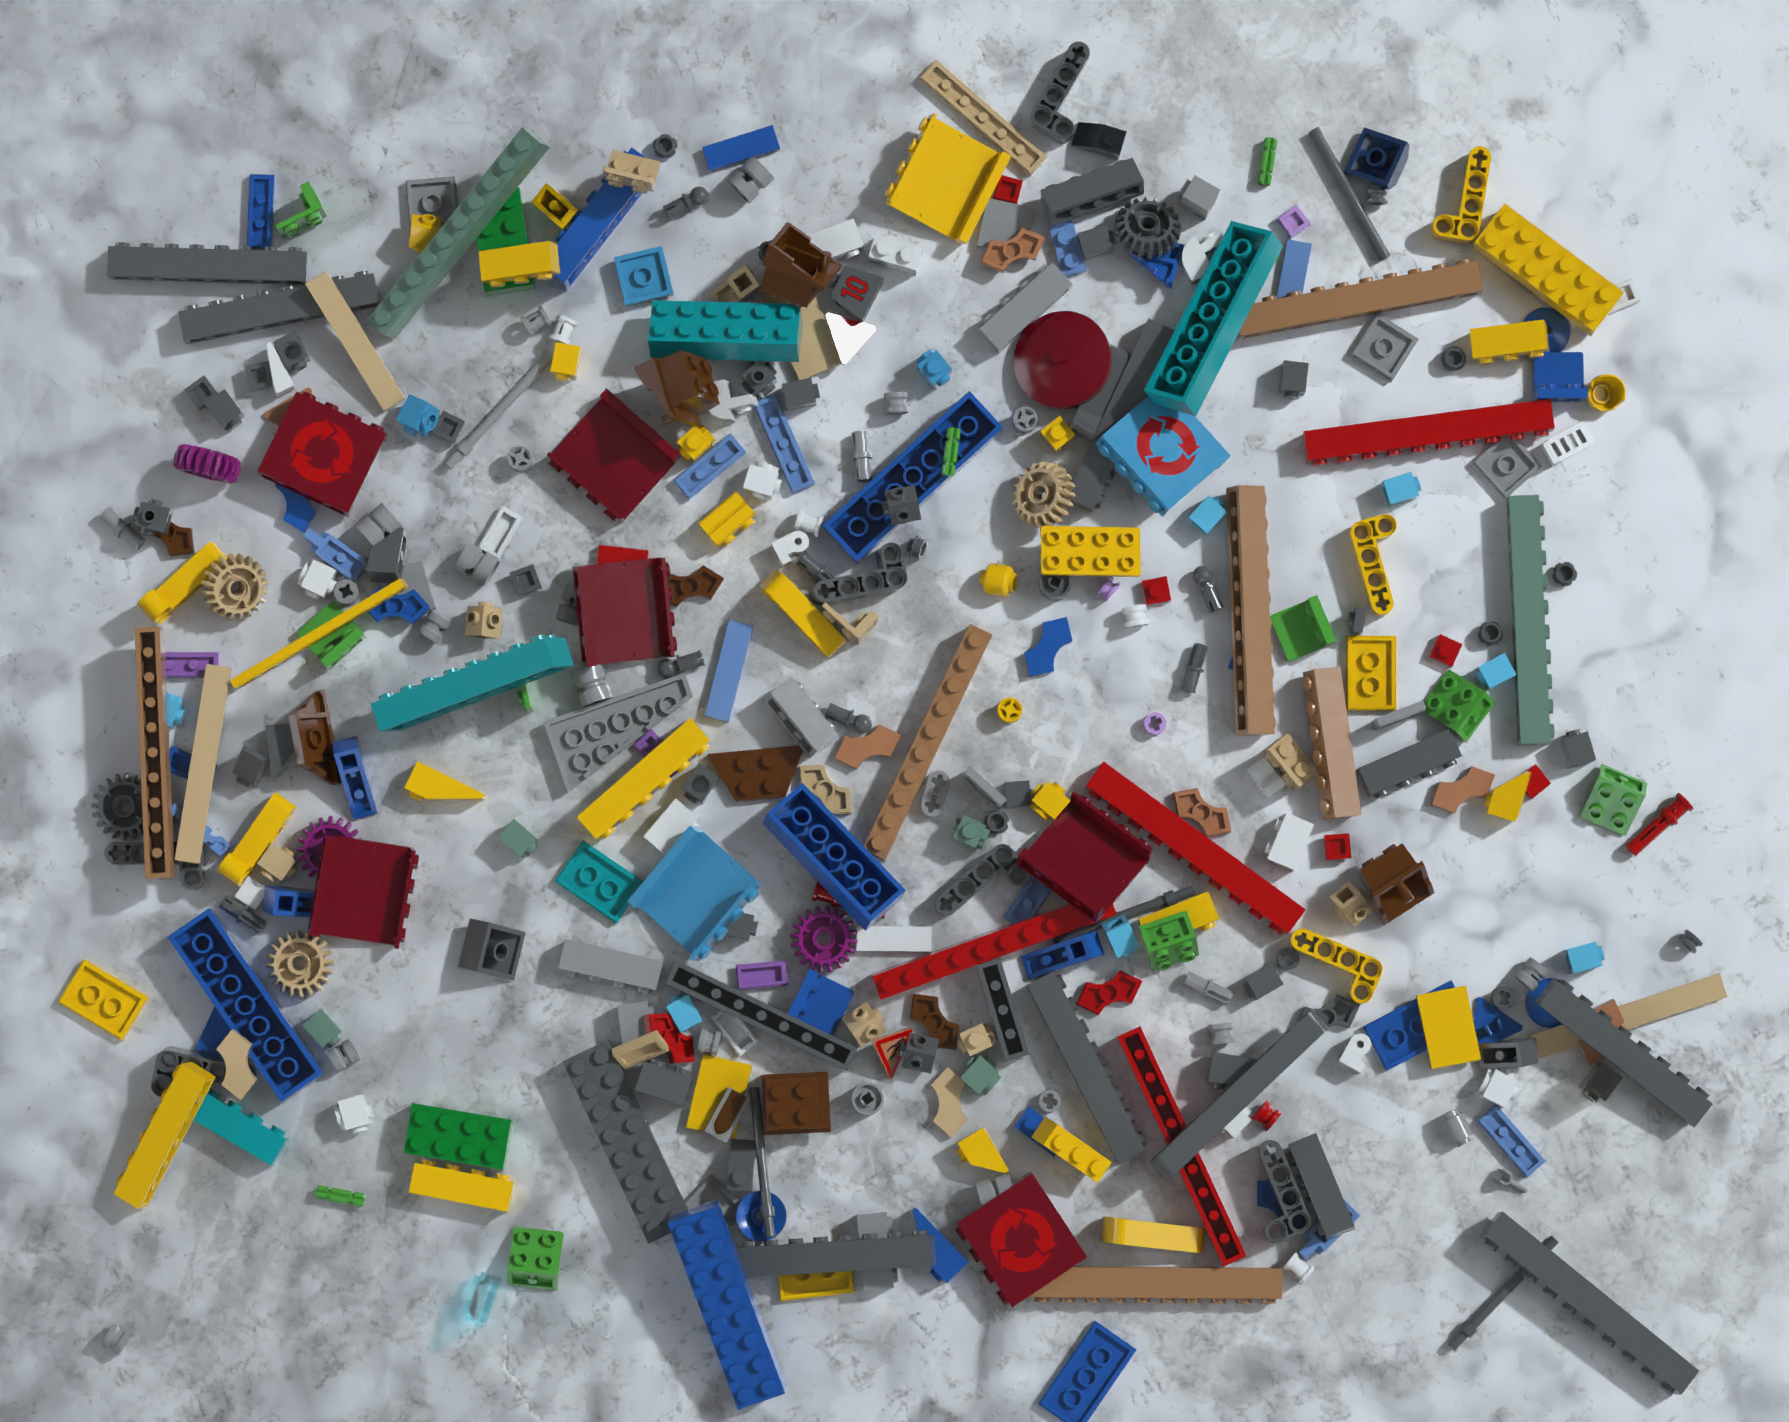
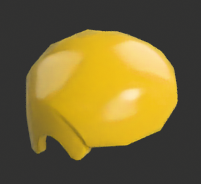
M1613 374L1598 375L1587 386V401L1592 408L1599 412L1615 410L1626 398V386L1622 379Z

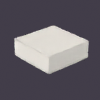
M248 876L234 897L257 910L264 900L265 886Z

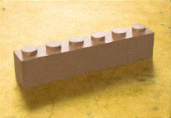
M1341 667L1313 669L1303 672L1302 686L1306 692V712L1310 720L1309 735L1313 741V762L1317 770L1316 785L1320 791V811L1323 814V819L1332 820L1362 815Z

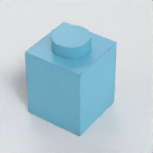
M1412 472L1384 480L1381 483L1388 507L1416 499L1419 496L1418 491H1421L1417 476L1413 477Z
M1208 495L1188 517V520L1207 536L1226 515L1227 511L1224 509L1226 505L1218 497L1212 498Z
M1505 653L1477 667V674H1475L1481 688L1485 686L1487 691L1516 676Z
M1124 914L1101 924L1111 949L1117 958L1129 956L1136 949L1140 948L1131 925Z
M1596 942L1564 950L1570 974L1603 966L1601 961L1605 960L1602 947L1597 946Z
M680 993L669 999L670 1005L666 1007L681 1033L703 1022L688 994L683 996Z

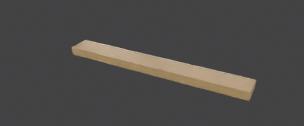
M206 664L175 861L200 865L231 667Z
M1720 973L1618 1006L1624 1019V1023L1621 1026L1629 1030L1726 998L1727 994ZM1564 1025L1529 1035L1530 1038H1536L1538 1059L1579 1046L1578 1042L1581 1041L1577 1035Z

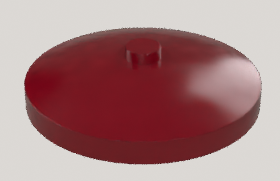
M1073 311L1052 312L1035 320L1020 336L1014 351V372L1022 390L1036 403L1051 409H1072L1089 402L1102 390L1111 372L1112 350L1103 330L1089 317Z

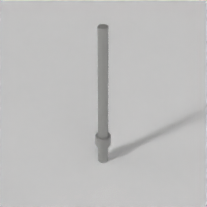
M545 354L466 440L462 439L458 443L457 449L444 462L450 469L464 455L467 457L470 454L475 443L552 362V359Z

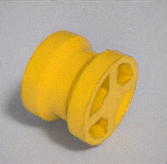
M1011 697L1003 699L997 708L1000 720L1009 724L1019 720L1022 714L1021 703Z

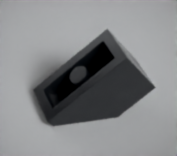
M1078 122L1071 146L1119 160L1127 131L1104 124Z

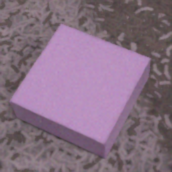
M1297 204L1276 219L1290 240L1311 225Z

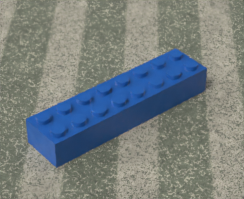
M970 391L823 524V529L856 565L901 525H892L890 516L884 515L882 502L887 501L886 490L914 485L920 507L952 478L941 473L942 464L945 463L943 457L945 443L948 441L946 435L949 427L958 428L961 431L960 439L957 441L959 442L957 461L954 463V466H956L955 474L1003 431V426Z
M208 908L167 937L230 1029H234L253 1044L248 1055L281 1102H286L326 1074L213 909Z
M718 1200L670 1216L668 1226L737 1409L739 1410L785 1394L787 1383Z

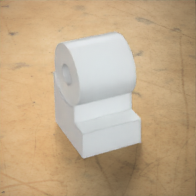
M794 531L771 543V547L782 568L791 564L792 560L789 556L793 554L800 555L806 552L809 546V538L802 531Z
M1265 758L1260 759L1247 769L1255 784L1267 799L1287 785Z
M1362 1033L1352 1036L1337 1062L1360 1074L1366 1065L1360 1059L1371 1048L1370 1038Z

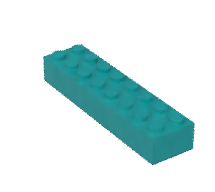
M1235 221L1230 222L1144 389V392L1156 405L1193 416L1197 415L1283 248V245L1272 231Z
M555 634L546 637L545 635H539L531 638V643L525 645L518 643L508 647L509 651L501 653V651L488 654L486 660L479 661L477 659L465 663V668L448 669L443 672L444 676L437 678L436 676L427 677L421 680L422 684L416 686L410 684L401 687V692L382 694L378 696V701L371 703L379 731H402L571 668L574 664L566 639L556 638Z

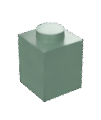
M515 819L497 837L521 858L524 855L529 857L538 846L535 844L538 839Z
M324 1009L318 1010L302 1025L322 1048L327 1046L332 1048L342 1039L339 1035L343 1030Z

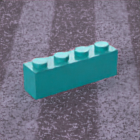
M210 1088L194 1121L264 1162L275 1165L289 1141L284 1136L286 1132L275 1125L269 1128L263 1124L264 1119L253 1112H251L250 1116L241 1111L243 1108L241 1105L232 1100L226 1103L219 1099L220 1093Z

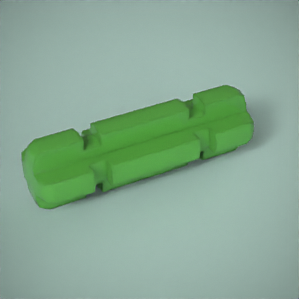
M1266 137L1263 142L1264 150L1262 151L1259 168L1261 173L1258 175L1257 182L1261 186H1270L1272 175L1270 174L1273 172L1276 153L1274 150H1276L1277 139Z
M954 427L947 429L946 438H948V441L945 443L943 457L945 463L942 464L941 471L942 475L948 477L955 475L956 466H954V463L957 461L959 442L957 441L960 439L961 432L960 429Z
M321 1185L316 1189L315 1196L317 1199H329L332 1202L348 1205L352 1203L353 1206L362 1207L365 1202L364 1193H352V1191L337 1188L328 1189L327 1186Z

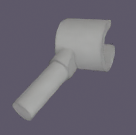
M1497 1169L1502 1172V1178L1500 1180L1493 1177L1494 1182L1513 1186L1523 1193L1527 1192L1528 1188L1515 1181L1510 1171Z

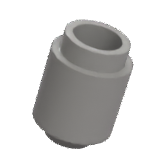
M1455 1108L1440 1116L1442 1121L1440 1124L1451 1145L1456 1143L1459 1147L1471 1141L1469 1136L1473 1132L1463 1112L1460 1113L1458 1108Z

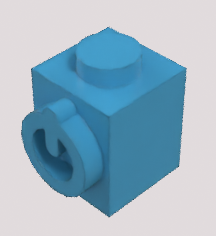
M930 349L915 361L917 370L932 389L936 385L939 387L943 386L951 379L949 375L952 374V369L937 350L934 352L933 349Z
M409 394L399 411L396 421L404 426L402 430L408 434L416 436L419 433L427 437L429 431H432L438 423L440 410L430 403Z

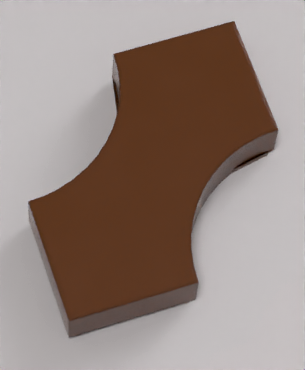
M171 522L168 535L155 533V537L162 540L166 545L170 557L195 554L192 528L179 527Z
M704 565L697 572L689 576H676L670 573V576L667 577L668 587H671L672 602L669 603L678 607L684 600L695 596H702L712 600L724 578Z
M913 994L910 1019L922 1023L928 1030L930 1037L939 1039L937 1048L956 1050L959 1025L948 1021L942 1015L939 1009L938 997Z

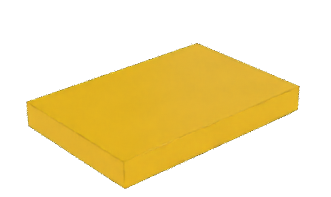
M1346 636L1347 711H1396V636Z
M84 959L58 1003L123 1041L149 997Z
M1466 986L1416 995L1431 1069L1481 1060Z
M703 1054L686 1127L705 1132L728 1087L745 1096L752 1065ZM739 1122L737 1123L730 1138L735 1139Z
M853 1271L777 1276L780 1301L855 1292Z

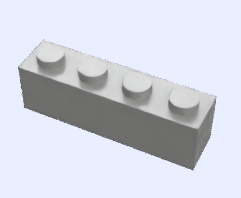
M1053 262L1049 266L1046 264L1041 266L1034 273L1036 275L1035 279L1030 283L1027 280L1016 289L1018 294L1014 298L1010 299L1007 297L998 306L1000 310L994 316L988 314L979 323L981 325L979 333L998 354L1072 288L1073 284Z
M565 939L559 969L564 970L563 975L578 978V974L588 975V981L602 983L603 979L613 981L612 986L627 989V985L637 986V992L651 994L652 990L658 991L664 961Z

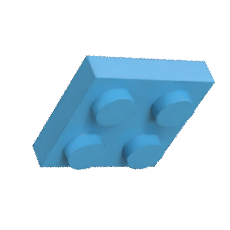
M662 246L614 257L625 306L674 295Z

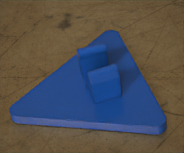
M1481 997L1476 998L1474 1027L1478 1043L1501 1041L1523 1030V1026L1501 1010Z

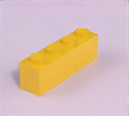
M421 1159V1163H414L409 1193L509 1212L515 1185L514 1181H509V1175L495 1173L494 1178L485 1176L486 1171L473 1168L468 1173L460 1171L461 1166L447 1163L446 1167L442 1168L436 1166V1161Z

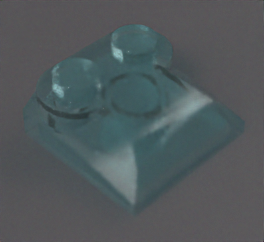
M484 1272L480 1276L475 1275L471 1290H474L472 1300L467 1299L462 1314L466 1315L465 1320L473 1322L480 1328L486 1326L502 1278Z

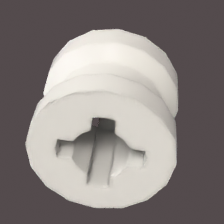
M1146 604L1122 608V613L1126 616V622L1124 623L1126 629L1149 625V619L1145 615L1147 610Z

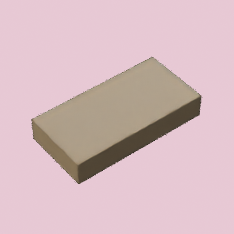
M655 1030L612 1048V1055L625 1070L666 1053L669 1049L666 1041Z

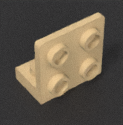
M612 150L608 167L604 166L603 174L605 180L609 181L608 184L611 186L623 188V185L633 187L632 190L635 192L647 194V191L654 192L661 162Z
M826 602L822 604L823 616L833 626L837 623L842 628L841 634L851 643L854 640L860 643L879 622V616L871 610L868 614L863 612L854 622L856 626L854 628Z
M1289 733L1264 752L1267 755L1265 759L1273 769L1277 768L1283 775L1281 778L1287 784L1286 787L1288 789L1293 787L1296 791L1317 774L1314 764Z

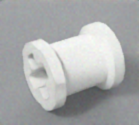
M557 315L556 319L558 321L553 334L549 335V339L554 342L570 344L569 338L573 328L577 327L578 322L568 317Z
M800 509L794 530L798 531L801 529L813 533L814 537H818L824 516L816 517L805 513L804 509Z
M1295 1251L1284 1263L1282 1270L1289 1271L1298 1279V1283L1301 1285L1313 1272L1314 1267L1312 1265L1308 1266L1302 1261Z

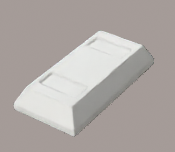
M502 505L478 547L482 548L483 552H489L500 559L524 517Z
M720 1009L709 1017L739 1056L759 1042L758 1038L743 1020Z

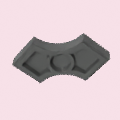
M1336 995L1329 1005L1314 1010L1330 1027L1344 1026L1350 1028L1360 1005ZM1303 1007L1297 1021L1312 1008Z

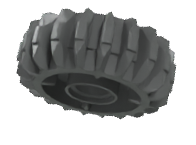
M1145 196L1142 202L1135 198L1133 204L1127 202L1125 208H1121L1115 218L1114 233L1117 243H1121L1122 250L1129 249L1130 256L1135 252L1138 253L1139 260L1143 256H1147L1150 261L1152 255H1155L1158 259H1160L1162 253L1168 255L1170 249H1174L1180 239L1181 224L1178 214L1174 213L1173 206L1166 208L1165 201L1160 204L1157 203L1156 197L1152 201H1148Z
M125 773L122 781L120 775L115 774V783L107 778L105 779L108 785L107 788L102 785L98 786V789L103 793L102 795L96 793L93 795L94 798L99 799V803H92L91 807L99 808V811L94 812L92 816L93 818H102L96 825L101 827L106 824L103 829L104 834H108L113 830L111 837L116 839L121 832V840L123 841L127 840L128 833L133 840L137 839V830L143 835L141 782L138 784L140 776L134 775L132 781H130V774ZM129 800L132 805L131 810L125 814L121 813L119 808L121 802Z

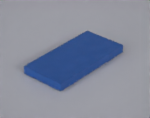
M1452 980L1427 993L1455 988ZM1417 998L1363 1026L1385 1071L1427 1050Z
M1094 1321L1038 1404L1063 1422H1088L1137 1349L1097 1321Z

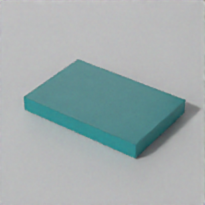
M584 840L555 880L556 883L616 924L630 906L628 900L644 882Z

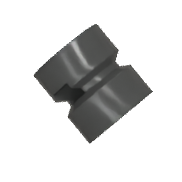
M1041 574L1038 585L1040 593L1044 598L1051 601L1062 600L1070 591L1072 579L1071 576Z
M565 585L562 594L564 603L559 605L555 619L578 626L576 607L572 606L573 601H575L574 586Z

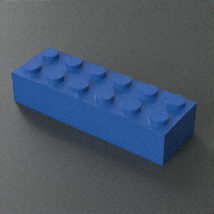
M632 147L628 152L626 150L623 151L624 153L644 157ZM603 177L601 180L603 185L598 191L594 189L586 199L588 204L583 211L579 209L572 217L571 221L573 223L569 229L566 230L564 228L556 238L558 242L560 274L552 275V280L568 291L642 193L633 191V187L623 185V188L611 186L608 184L609 181Z
M803 783L766 814L762 824L865 931L902 899L906 891L902 885Z

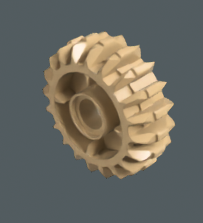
M1041 461L1040 464L1032 463L1031 469L1024 468V476L1018 475L1019 483L1013 484L1017 489L1016 492L1011 493L1012 497L1016 498L1011 504L1016 508L1015 513L1017 516H1020L1021 521L1029 524V526L1034 528L1055 526V521L1063 522L1062 515H1069L1067 508L1074 506L1070 500L1076 496L1074 492H1071L1076 486L1070 482L1072 480L1071 475L1067 473L1065 468L1058 466V464Z
M229 553L227 561L220 556L218 558L220 564L217 565L212 562L210 565L213 571H205L209 579L202 580V584L207 586V588L201 590L203 595H207L204 602L207 605L211 604L209 609L212 612L217 611V616L221 618L226 615L228 620H232L234 616L236 619L242 620L243 613L247 617H251L250 610L259 611V607L256 604L258 601L265 603V599L261 595L268 593V590L262 587L269 583L266 578H262L266 574L265 570L259 569L261 564L257 561L253 562L252 557L247 556L244 559V555L238 553L236 558L233 554ZM239 581L238 590L231 592V585Z
M296 930V938H293L291 932H287L286 937L288 941L278 937L277 940L281 946L271 945V948L277 952L275 955L267 954L268 958L274 959V963H267L266 967L274 968L273 972L268 973L269 978L277 976V979L272 984L274 986L283 984L280 992H286L289 987V996L294 997L296 990H298L299 997L303 998L305 995L304 990L306 989L310 996L314 995L313 986L321 991L323 989L319 984L321 980L324 983H329V979L324 977V974H333V970L326 969L327 964H334V960H326V956L331 955L332 950L323 951V948L328 943L323 941L318 945L320 936H314L310 940L311 936H309L307 931L304 938H302L301 930ZM298 957H304L307 963L302 971H297L294 967V961Z

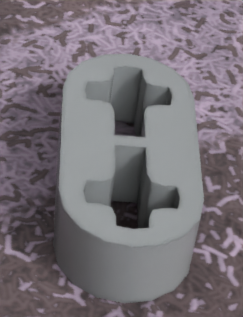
M934 771L927 780L921 802V810L928 817L938 816L944 807L950 779L943 771ZM938 775H941L946 785H941L939 792L936 793L934 792L935 783L931 781L932 778L937 779ZM932 795L937 796L936 805L939 806V809H934L933 813H929L925 803L931 802Z

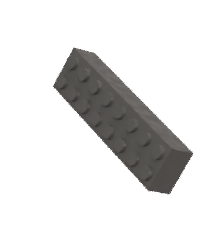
M606 1040L562 1062L649 1244L671 1233L668 1226L670 1216L687 1211L689 1208L622 1066L612 1055L613 1047L610 1041Z

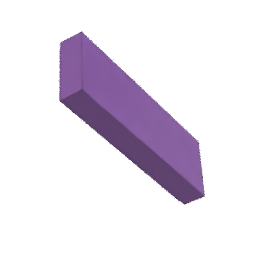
M165 652L166 678H204L206 664L220 666V653Z

